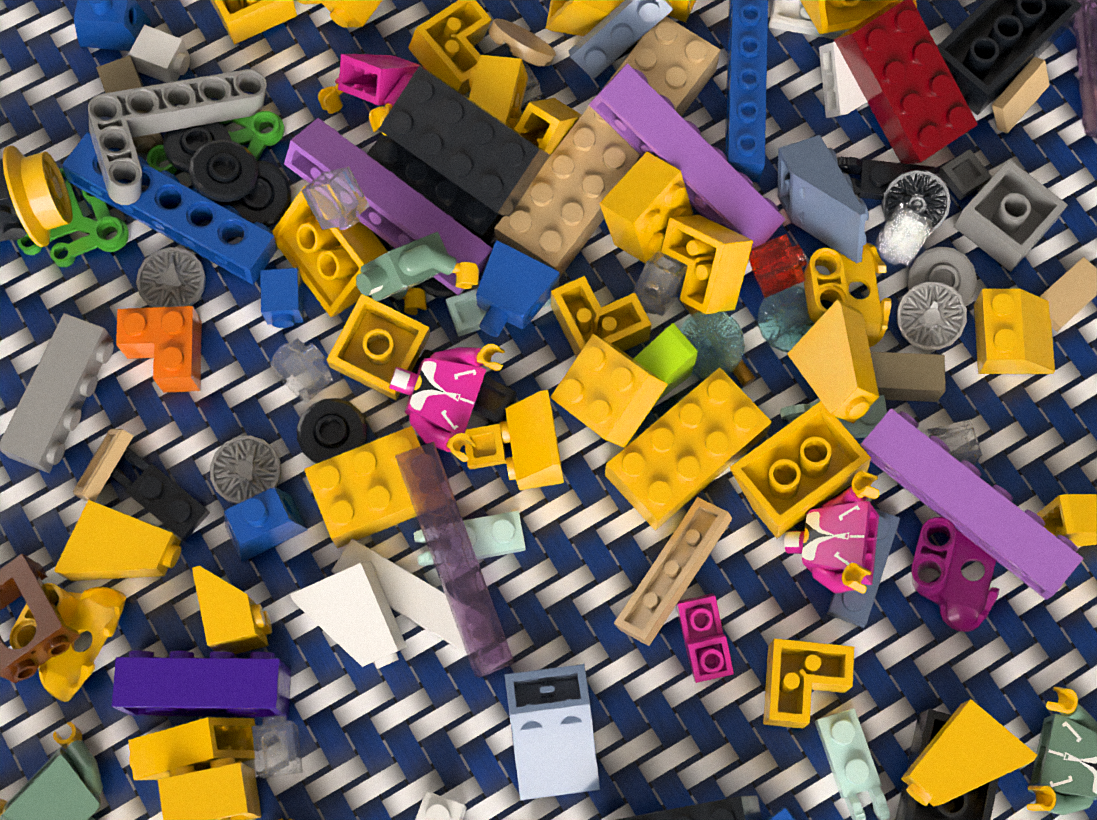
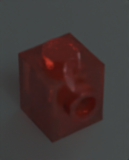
M787 234L751 249L748 262L764 298L806 281L802 271V267L807 265L803 251L799 244L792 247Z

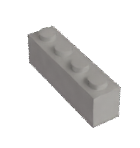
M63 313L0 441V451L8 458L49 474L53 465H57L61 461L65 452L64 443L70 430L73 431L78 426L83 403L86 397H90L94 393L98 382V372L102 364H106L113 353L114 340L105 328Z

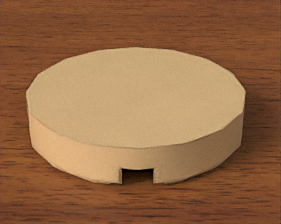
M497 18L493 20L488 30L491 39L496 44L502 46L505 41L510 47L509 51L512 52V55L535 66H550L556 56L555 50L549 44L512 22Z

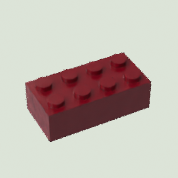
M913 0L892 2L834 39L900 163H921L978 125Z

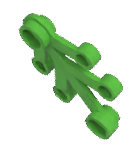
M261 111L250 117L220 122L221 124H227L232 121L244 127L234 132L228 130L232 141L240 145L250 143L247 149L255 156L256 161H258L264 148L278 143L285 132L282 119L270 111ZM266 127L273 128V130L269 133H261V131ZM157 145L148 152L147 162L150 167L159 172L162 170L168 171L171 174L176 172L177 169L171 163L166 167H159L161 162L168 161L163 145Z
M59 168L62 176L66 177L63 168ZM67 180L65 184L72 206V222L51 229L50 241L75 231H81L89 235L69 244L63 242L55 244L50 250V256L55 264L59 267H68L73 264L76 256L96 248L105 252H115L123 248L129 239V229L125 222L118 217H112L105 202L94 196H89V193L82 190V194L86 201L92 205L97 221L83 216L73 191L74 185ZM112 231L117 232L114 238L106 239L108 233ZM28 234L21 239H17L18 246L27 255H35L42 249V247L37 246L35 243L31 247H25L26 241L31 239ZM68 251V255L64 259H57L60 252Z

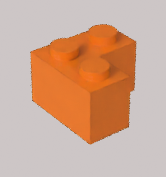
M193 306L117 309L116 345L127 359L154 358L153 379L163 393L201 390L202 321Z

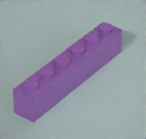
M628 63L588 104L641 156L649 152L681 170L690 204L703 217L753 240L750 254L758 251L784 222L785 218L779 213L776 204L755 190L752 181L745 174L737 172L727 162L725 154L717 147L711 146L701 136L698 127L690 121H685L675 111L673 103L664 95H659L648 84L646 76L641 71L632 68Z
M317 118L290 141L284 165L394 248L401 247L438 231L447 253L455 257L457 263H475L478 266L479 274L484 270L493 248L321 119ZM440 273L434 276V278L458 296L465 290L456 286V273H451L450 275Z
M891 408L861 443V447L871 457V462L939 516L950 520L958 531L1045 600L1052 597L1084 559L1076 553L1078 547L1068 538L1062 535L1056 537L1044 528L1046 523L1036 513L1028 509L1024 512L1013 504V497L1004 488L998 485L992 487L981 479V472L973 464L966 460L960 462L948 453L950 448L941 439L933 435L929 438L918 430L919 424L910 415L903 411H900L898 414Z

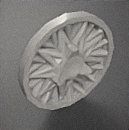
M939 246L926 250L914 260L908 271L907 286L909 290L911 287L923 282H941L955 289L962 296L966 306L976 291L977 276L973 264L965 254L954 248Z
M168 247L155 251L144 260L138 270L136 284L139 295L151 308L192 306L204 292L206 275L202 263L193 253L183 248Z
M923 282L911 287L902 296L897 307V325L901 335L911 345L923 350H940L952 345L962 335L967 323V308L962 296L951 286L941 282Z
M240 436L225 442L215 452L210 464V480L216 492L227 502L239 504L269 488H277L281 477V461L275 449L265 440L254 436Z

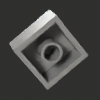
M1009 159L963 209L953 227L1011 272L1057 221L1068 204Z

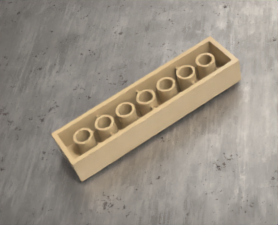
M665 16L641 38L610 80L628 63L632 68L641 71L646 76L648 84L659 95L667 97L673 103L675 111L682 117L716 72L720 49ZM589 106L545 162L509 217L503 216L496 225V241L498 240L559 271L561 277L605 219L599 203L642 156Z

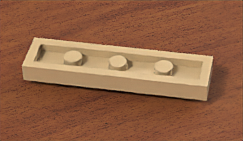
M699 497L696 498L614 622L619 630L650 646L733 519L728 511Z

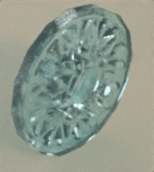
M786 286L774 290L764 298L758 310L757 325L762 337L770 346L782 352H789L815 324L809 317L805 289L801 287Z
M699 311L686 319L680 328V331L698 351L692 372L694 376L706 379L719 367L726 374H729L741 361L745 348L743 331L737 321L727 313L717 311V313L705 314Z

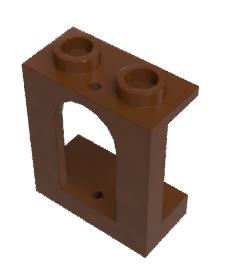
M20 554L0 569V610L22 595L37 624L33 639L27 646L20 649L8 648L0 636V677L13 683L28 679L34 675L39 666L52 657L66 652L70 644L81 637L78 631L65 624L42 580L48 576L43 567L24 554Z

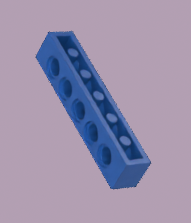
M729 0L725 156L727 162L737 172L745 174L752 182H760L765 165L768 0Z
M86 132L62 164L69 183L254 285L260 276V270L265 269L277 251L275 237L267 226L259 222L253 224L242 218V215L229 205H223L222 207L201 195L195 187L191 190L182 185L170 172L165 170L159 172L153 169L139 155L137 156L142 169V185L149 187L142 191L140 198L133 204L121 205L115 203L108 195L91 135ZM119 148L108 149L113 152L121 151ZM127 179L118 180V182L122 184H128L132 182ZM172 202L180 203L173 209L164 208ZM203 219L211 221L206 226L195 225L198 221ZM235 236L243 238L235 244L226 242L229 238Z

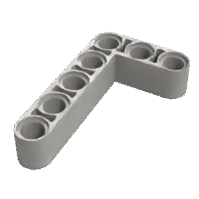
M245 69L104 93L93 97L88 105L89 132L109 197L115 203L130 205L135 203L141 196L142 169L133 143V137L253 116L260 112L264 106L267 87L264 76L258 71ZM208 98H217L219 100H210ZM173 104H181L184 106L176 107ZM138 110H145V111H148V112H147V113H139V112H136V111H138ZM108 116L111 117V119L103 120L100 119V117ZM110 148H120V149H122V150H121V151H117V152H113V151H110V150H108V149H110ZM127 179L132 182L128 184L119 183L118 180Z

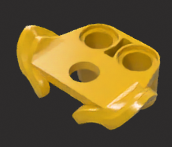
M866 243L863 246L862 262L855 263L835 249H818L813 253L803 272L807 310L810 319L816 323L828 310L821 305V300H828L833 304L836 300L852 306L863 315L869 348L883 338L888 328L891 310V298H884L881 303L879 300L875 272L886 273V265L873 244ZM815 266L826 267L830 271V275L819 273ZM853 282L865 284L869 290L868 297L865 299L854 298L849 292V285Z
M53 583L44 584L54 604L58 601L56 607L65 624L78 631L79 634L88 631L92 635L91 646L84 652H77L73 642L66 652L52 657L39 666V677L43 687L58 700L68 702L95 669L94 661L106 639L114 635L124 609L126 596L120 591L99 586L87 589L83 593L68 592ZM27 603L9 635V642L13 649L27 646L36 633L37 624Z

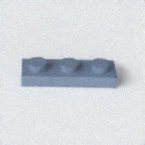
M624 0L568 50L570 58L591 78L595 79L673 10L671 2L669 0Z
M877 509L875 510L879 514L873 583L872 585L862 584L867 587L865 593H860L856 590L838 594L833 593L827 615L863 628L867 624L900 521L899 517Z

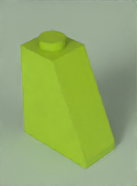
M672 323L634 358V360L668 384L656 402L692 375L698 351L678 327Z

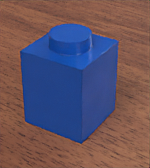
M298 268L260 270L261 313L267 325L272 324V326L277 328L292 327L294 323L304 322L303 281Z

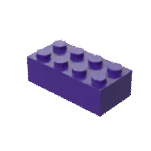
M129 651V657H116L111 707L130 716L289 718L291 670L281 659L275 658V654L271 652H251L250 659L234 658L235 653L225 651L210 652V658L194 657L193 652L171 651L169 658L154 657V652Z

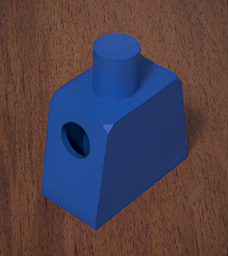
M77 0L74 14V24L80 47L130 51L143 26L151 27V20L136 0Z
M497 240L476 293L477 306L486 311L479 327L485 333L494 337L500 335L507 322L520 329H524L550 299L551 290L559 287L560 272Z
M276 487L269 488L224 511L225 528L241 562L308 530L293 497Z

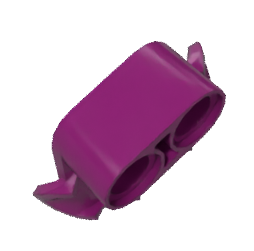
M934 517L924 523L912 563V584L920 595L939 605L941 617L948 626L960 632H968L978 628L987 618L1000 590L996 587L990 588L996 564L994 558L958 531L950 520L943 517ZM939 532L946 534L949 537V541L945 545L935 546L928 541V538L932 534ZM968 561H977L983 565L985 573L981 579L970 581L962 575V566ZM931 568L940 573V578L935 582L927 583L919 578V574L924 569Z

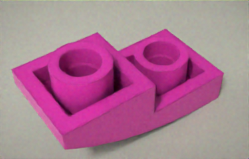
M712 593L678 601L676 608L695 683L733 675L727 638L723 634L716 596Z

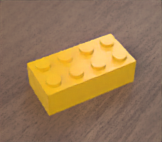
M719 367L606 463L605 476L656 531L767 434L772 421Z

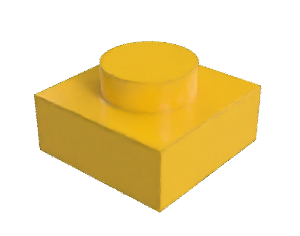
M500 424L466 429L465 434L476 443V447L471 444H465L466 456L469 458L467 461L469 469L506 464L505 447Z

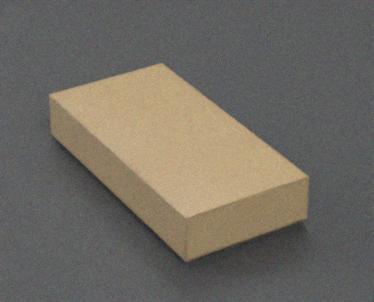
M1037 57L1031 59L994 101L992 108L997 130L1009 133L1050 86L1045 60Z
M1083 257L1040 296V298L1049 301L1051 325L1056 332L1097 296V268Z
M109 429L73 490L75 496L84 501H96L132 440L133 435L123 429Z

